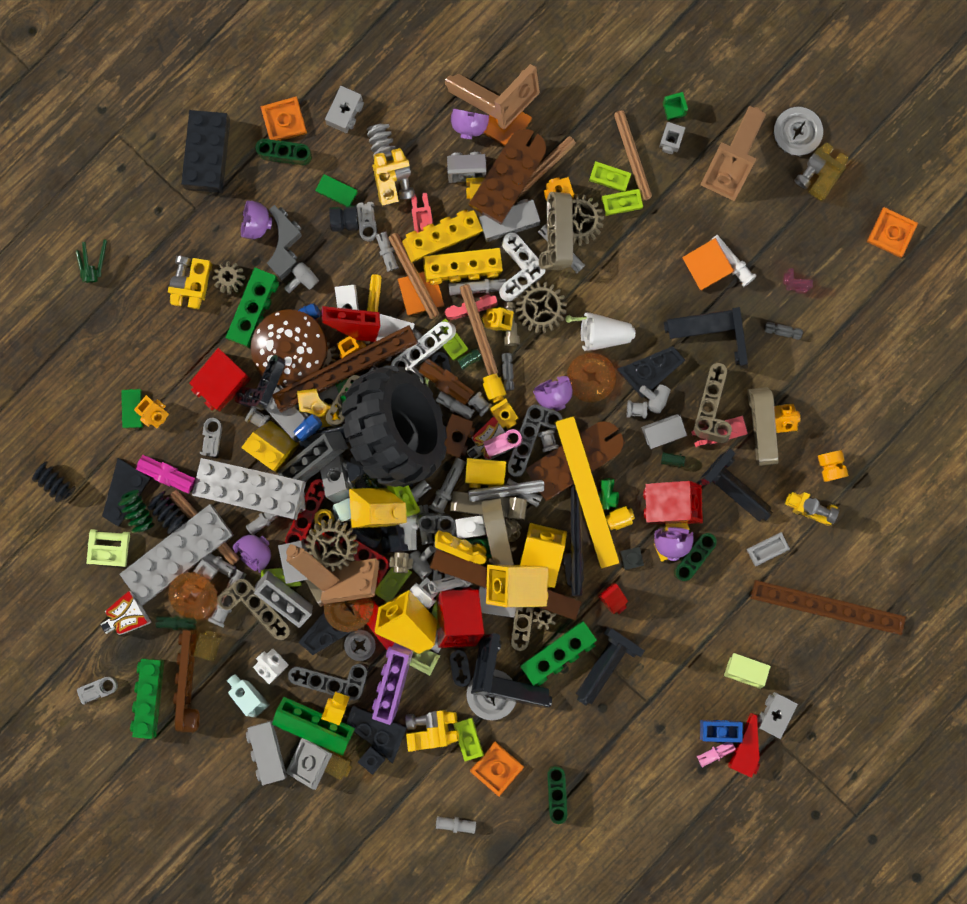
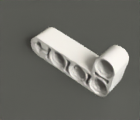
M440 322L417 340L418 344L406 349L392 361L391 366L398 367V363L403 361L405 363V370H412L420 376V381L423 383V377L416 367L455 336V326L450 322ZM443 327H449L447 330L448 334L436 335L444 332ZM430 337L435 340L432 348L427 345V340ZM415 349H418L420 352V357L417 360L412 356Z

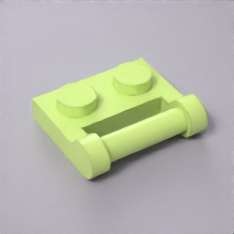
M91 529L86 564L126 567L130 532L109 533ZM96 540L121 541V547L96 545Z

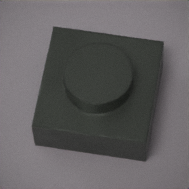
M640 547L620 551L625 570L644 566Z

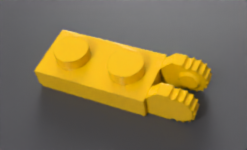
M440 530L436 532V548L474 563L483 564L486 562L485 547L480 544L473 545L467 540L452 536L448 532Z

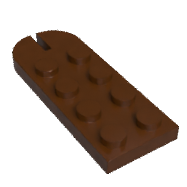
M521 129L513 133L468 206L502 225L545 155L546 144L544 139L537 134L528 147L526 145L532 139L534 131Z
M598 422L580 433L591 472L616 457L623 448L624 440L622 433H619L607 442L605 441L606 437L619 430L610 422ZM563 446L555 449L525 469L532 481L543 480L545 488L540 493L545 501H548L574 484Z
M195 629L183 630L182 634L180 633L178 643L181 645V653L177 655V665L180 666L179 673H176L175 684L178 685L177 693H174L173 703L176 704V732L194 733L198 730L200 723L199 711L197 709H190L197 630Z

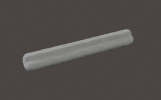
M543 480L470 490L468 496L472 502L544 491L545 487Z

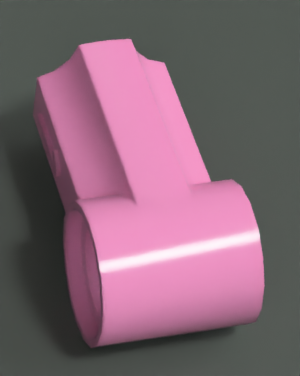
M512 429L484 441L483 443L489 458L520 446L522 443L521 434L517 430ZM517 434L519 438L517 443L510 444L508 442L509 435Z

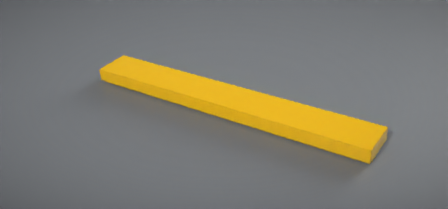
M572 416L556 421L557 430L600 567L602 569L618 564L619 559L575 418Z

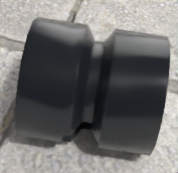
M356 205L346 206L344 210L340 207H330L332 232L343 231L344 227L348 231L359 230Z

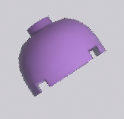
M453 109L451 114L453 129L461 134V138L472 140V136H480L487 129L489 123L488 115Z
M246 201L243 211L244 220L241 223V237L257 239L262 237L267 229L271 228L272 218L269 217L268 210L263 204L256 201Z
M567 376L557 377L558 381L552 382V380H548L534 388L535 398L542 407L555 409V411L566 407L565 404L572 397V386Z
M669 527L668 531L662 532V528L658 529L654 533L655 547L661 555L668 557V560L677 561L680 557H684L690 552L693 545V532L689 534L688 529Z
M246 535L233 545L235 553L238 551L241 553L240 559L252 570L256 571L258 569L259 573L265 569L271 558V551L268 547L269 542L263 536L259 538L255 535Z

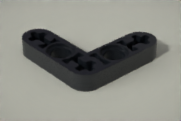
M273 355L266 366L257 389L241 387L235 395V402L246 407L264 410L268 406L283 372L285 359L278 355Z

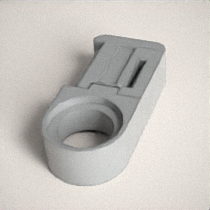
M373 202L357 204L359 232L361 238L365 241H373L376 238L375 235H377ZM370 227L374 230L371 237L363 235L365 228Z
M209 418L204 423L202 434L205 436L203 452H200L203 456L217 457L219 454L222 423L216 418ZM213 421L217 422V431L210 432L208 424Z
M104 677L78 688L77 693L81 703L87 704V702L100 696L102 698L114 693L118 688V682L113 677ZM106 680H110L113 683L111 691H106L103 688V683Z

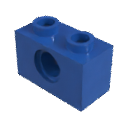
M700 720V740L709 742H742L743 722L733 720Z

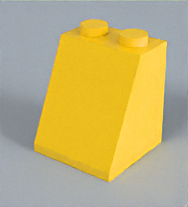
M269 421L252 432L241 448L278 473L277 471L285 466L300 443L299 441L295 442L287 432L272 421Z
M387 488L349 489L352 528L388 527L407 523L406 503Z
M530 523L520 565L548 567L549 579L547 588H555L565 548L567 531Z
M487 565L486 604L502 607L547 606L548 567Z
M408 590L378 608L375 633L420 654L425 650H430L435 645L438 621L414 594Z

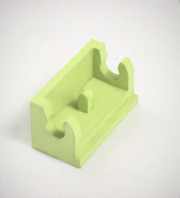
M425 650L420 654L413 651L410 666L430 676L440 655L430 650Z
M733 653L728 661L724 676L761 689L765 686L770 666Z

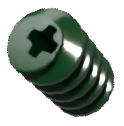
M139 490L125 493L121 496L122 500L118 503L119 506L125 505L121 510L122 513L128 512L125 519H132L128 526L135 525L131 530L132 533L146 531L155 525L152 522V517L148 516L149 511L145 509L146 504L142 502V496H138Z

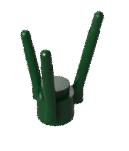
M106 239L103 241L97 270H95V266H89L86 242H82L84 267L79 250L75 251L82 282H98V277H102L101 269L107 245Z

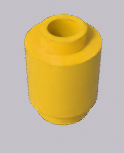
M497 373L484 377L483 387L488 401L497 403L504 400L503 396L507 394L501 377H498Z
M626 506L609 512V515L605 516L610 530H619L632 525V520L635 519L632 509H627Z
M321 509L315 514V523L320 526L324 516H328L329 519L332 518L333 524H335V515L331 511Z

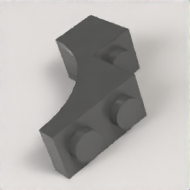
M273 205L269 211L277 222L279 239L277 248L267 264L283 280L298 264L296 262L297 256L291 250L288 252L286 250L302 237L300 233L301 227L295 221L290 222L286 218L288 214L282 207L278 209Z

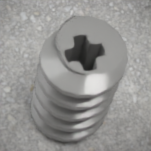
M389 124L370 126L366 130L370 138L369 142L373 145L371 150L375 152L373 157L375 154L384 153L386 161L393 160L391 151L395 149V146H389L393 142L392 138L387 139L392 133L391 131H385L390 127Z

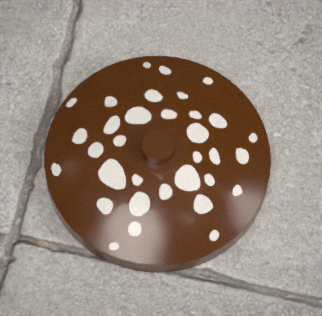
M291 309L280 310L267 316L256 328L251 342L252 359L262 376L273 355H278L285 359V367L277 385L289 386L321 370L326 361L328 351L326 335L320 324L310 315Z

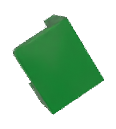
M683 92L664 97L663 107L667 121L686 116L688 107Z

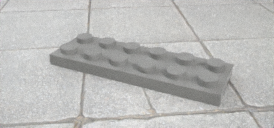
M201 458L192 495L297 520L306 482Z
M209 504L120 573V576L140 604L144 605L194 567L204 557L234 536V534L212 504Z

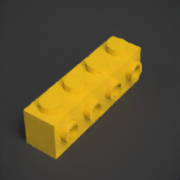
M466 209L457 213V217L453 219L449 216L440 220L441 224L434 226L432 223L423 227L424 231L417 233L415 230L406 234L407 238L402 243L411 263L480 234L483 229L475 211L468 212Z
M500 248L424 256L423 258L425 280L430 282L431 285L441 284L444 280H449L451 283L459 282L462 278L477 280L480 279L479 276L496 278L503 271Z

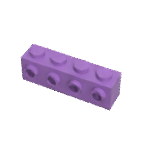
M394 643L392 647L389 646L387 650V664H384L381 672L383 679L379 682L376 691L379 693L378 698H375L372 706L374 710L372 719L391 725L396 716L413 654L412 650L397 643Z

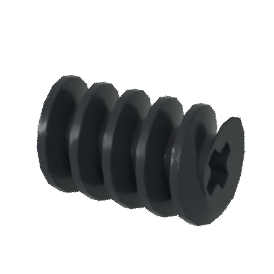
M46 461L35 471L32 481L38 482L39 487H44V492H50L49 496L55 497L57 503L62 502L75 491L76 486L69 488L71 482L63 483L65 476L58 478L59 471L52 473L54 466L46 468L48 461Z
M163 491L150 501L148 510H154L153 516H159L157 521H164L162 527H169L167 533L172 534L187 521H182L185 514L177 515L180 508L173 510L175 502L168 504L170 496L163 498L166 491Z

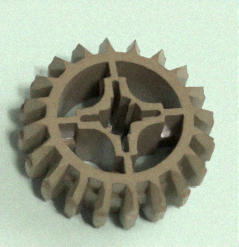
M575 194V200H572V207L575 209L572 215L574 219L573 227L576 231V234L573 233V245L576 240L578 245L581 246L582 240L589 244V238L594 241L596 239L594 234L600 235L601 231L598 228H603V224L600 221L604 220V216H599L602 213V209L596 210L599 205L597 202L593 205L591 204L593 198L585 201L586 195H583L581 200L578 194ZM581 207L589 210L592 216L584 214L581 211ZM577 212H578V217H579V219L581 220V223H580V226H579V227H578L577 221L575 220V219H576V216H577ZM589 222H594L592 228L582 234V227L589 224Z
M537 282L535 289L531 284L529 286L530 291L524 290L525 296L522 294L518 296L522 300L516 301V305L521 307L516 309V313H522L518 316V320L525 319L522 326H526L529 323V331L534 326L536 327L535 333L539 332V328H542V332L546 333V327L553 331L552 324L559 327L560 324L557 320L564 321V317L560 314L567 313V310L561 309L566 307L567 303L560 301L564 300L565 296L561 295L558 297L557 295H559L561 290L557 289L553 292V284L550 286V289L547 288V282H544L543 287H540V282ZM535 294H545L540 300L530 299ZM550 297L554 299L557 305V312L553 311L548 305ZM544 301H545V304H544V305H545V306H544L545 311H543V309H542V312H539V314L537 315V313H538V306H537V305H538V304H539V305H540V304H543ZM526 303L535 311L532 319L526 312ZM543 315L553 317L546 322H537Z
M332 518L329 519L328 524L325 520H322L321 526L316 523L314 525L315 529H310V535L306 537L308 543L305 546L310 549L308 553L313 555L318 562L323 564L325 568L331 566V571H334L336 566L341 570L343 564L348 566L349 560H354L353 554H357L358 551L354 547L358 546V542L353 541L357 538L356 534L350 535L353 532V528L347 530L346 522L343 526L339 525V519H337L336 524H333ZM327 531L336 532V533H335L334 535H332V536H328V535H326V534H324V535L322 534V533L327 532ZM341 536L346 540L347 550L340 543ZM336 539L335 546H332V548H330L329 551H327L329 548L328 545L334 542V540ZM317 540L324 547L323 553L317 547ZM330 554L341 555L338 558H329L328 556Z

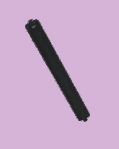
M572 484V596H582V510L575 484Z

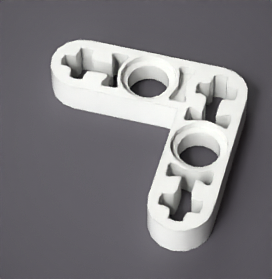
M513 232L505 235L502 240V246L522 270L500 288V297L505 301L515 299L525 289H528L531 284L533 285L545 273V269L539 267L537 256ZM512 240L514 241V244H513V243H512V244H509V243H508V241H512ZM519 253H526L528 260L520 259ZM533 269H539V272H535L532 276H530V273ZM524 277L527 280V284L521 285L518 282V278ZM514 285L515 289L512 293L507 294L505 291L511 289Z

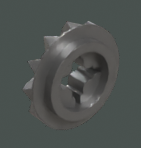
M353 631L345 640V651L351 659L364 661L374 653L375 640L367 631ZM354 639L359 642L366 639L363 646L367 651L359 649L354 652L357 646Z

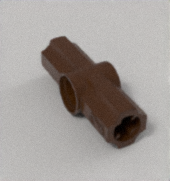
M427 359L418 371L433 382L434 386L447 395H451L463 405H466L475 393L461 383L455 375L446 369L443 370L432 360Z

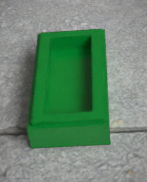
M323 174L315 190L317 193L345 207L352 205L358 193L356 189Z
M121 390L122 428H143V422L140 420L141 416L134 410L142 400V390Z

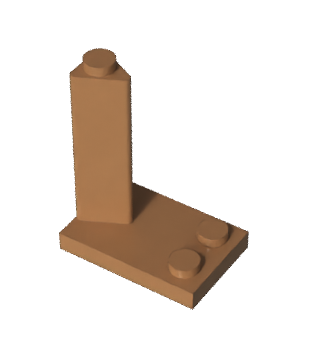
M531 64L520 73L500 96L460 74L450 75L445 81L448 92L498 119L499 127L504 130L540 93L537 69Z
M748 107L731 145L729 146L721 142L701 182V186L735 201L756 161V158L748 155L766 116L761 109Z
M292 544L287 548L286 561L322 590L320 601L324 604L375 596L379 561L376 558L349 562L348 566L343 564L341 570L336 566L335 570L331 571V566L325 568L303 548Z

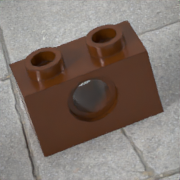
M454 414L451 415L446 428L447 439L444 443L447 447V455L459 459L461 455H466L469 447L466 445L468 437L472 439L476 429L473 427L474 423ZM454 433H461L463 440L461 442H454L452 440Z

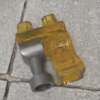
M827 142L820 148H817L809 159L808 167L804 174L798 175L794 180L797 185L807 189L811 183L809 179L813 174L819 175V178L808 193L821 202L826 198L845 170V165L848 161V157L843 153H840L836 159L832 158L829 154L834 148Z

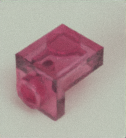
M789 268L787 273H784L783 283L786 285V290H796V293L803 294L813 288V280L794 279V268Z

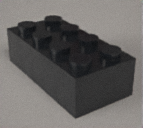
M189 110L181 182L185 190L223 193L231 120L227 113Z

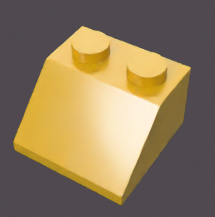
M467 458L465 483L469 484V488H480L481 485L488 486V488L503 486L506 462Z

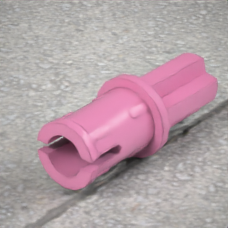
M726 742L715 748L713 746L711 750L697 756L703 768L716 760L720 761V758L734 752L736 748L733 742Z

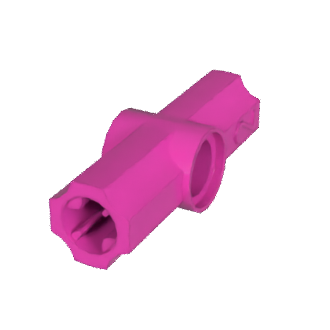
M142 455L137 463L136 470L153 477L154 480L167 486L171 485L185 493H190L194 487L195 478L178 471L177 468L164 462L160 463L155 459Z

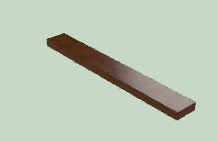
M410 325L287 386L274 393L272 397L278 410L282 413L299 404L297 391L317 389L319 394L349 379L351 376L418 344V341Z
M440 550L435 551L430 569L487 589V567ZM547 590V606L538 608L571 620H576L581 602Z
M754 580L750 597L753 600L902 635L906 616Z

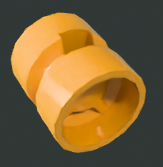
M842 450L818 456L819 464L824 468L822 471L824 482L849 476L847 467L843 465L845 459Z

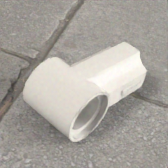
M418 515L407 518V523L399 524L400 527H403L405 533L402 536L403 543L408 545L409 550H417L416 530H418V527L416 525V518Z

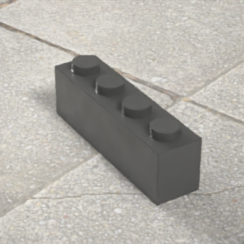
M340 431L324 433L277 472L279 476L306 482L348 449V446Z

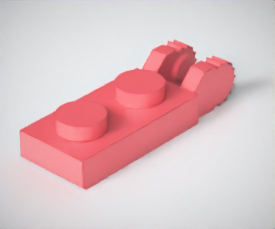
M423 193L424 207L417 208V197L414 195L411 198L414 231L416 230L417 233L424 231L423 227L433 223L427 193Z
M490 294L480 297V300L475 302L478 312L498 305L496 296H491ZM462 303L461 307L455 305L450 308L448 307L445 310L447 319L456 320L468 316L465 303Z
M743 416L725 420L732 427L729 439L748 434ZM705 426V428H700V429H701V430H707V429H708V426ZM724 429L717 430L720 435L727 434V431ZM691 431L692 436H697L694 431ZM707 439L695 442V447L718 442Z

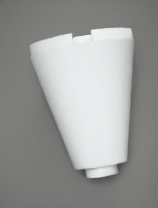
M593 313L584 314V316H587L586 319H582L581 341H585V346H582L584 351L630 343L635 338V328H632L630 323Z

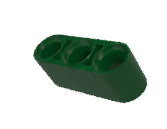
M261 139L256 144V151L263 160L296 165H307L312 160L310 149L304 144ZM264 146L270 147L267 153H261V149ZM282 149L289 150L285 156H281L279 153ZM302 151L307 152L305 158H299L298 154Z
M705 533L697 538L690 552L682 558L674 570V576L677 580L688 581L693 577L716 546L717 540L713 534ZM705 536L711 539L709 547H705L702 544V539ZM693 552H697L700 555V560L697 563L691 561L690 556ZM681 567H685L688 570L686 578L679 576Z
M553 765L547 771L549 815L553 823L562 824L567 819L566 778L563 768L559 765ZM554 770H559L562 773L561 777L557 780L551 777V773ZM558 789L563 792L560 799L552 797L554 790ZM557 809L564 812L563 817L560 819L553 817V812Z

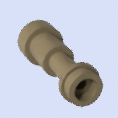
M515 302L504 303V309L513 312L517 309ZM514 314L511 331H506V337H504L506 346L520 344Z

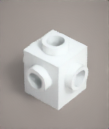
M426 577L420 585L416 583L410 591L426 608L430 609L436 602L434 597L438 593H430L428 584L431 581Z
M271 649L268 653L264 651L256 658L258 662L253 668L270 684L289 665L280 654Z

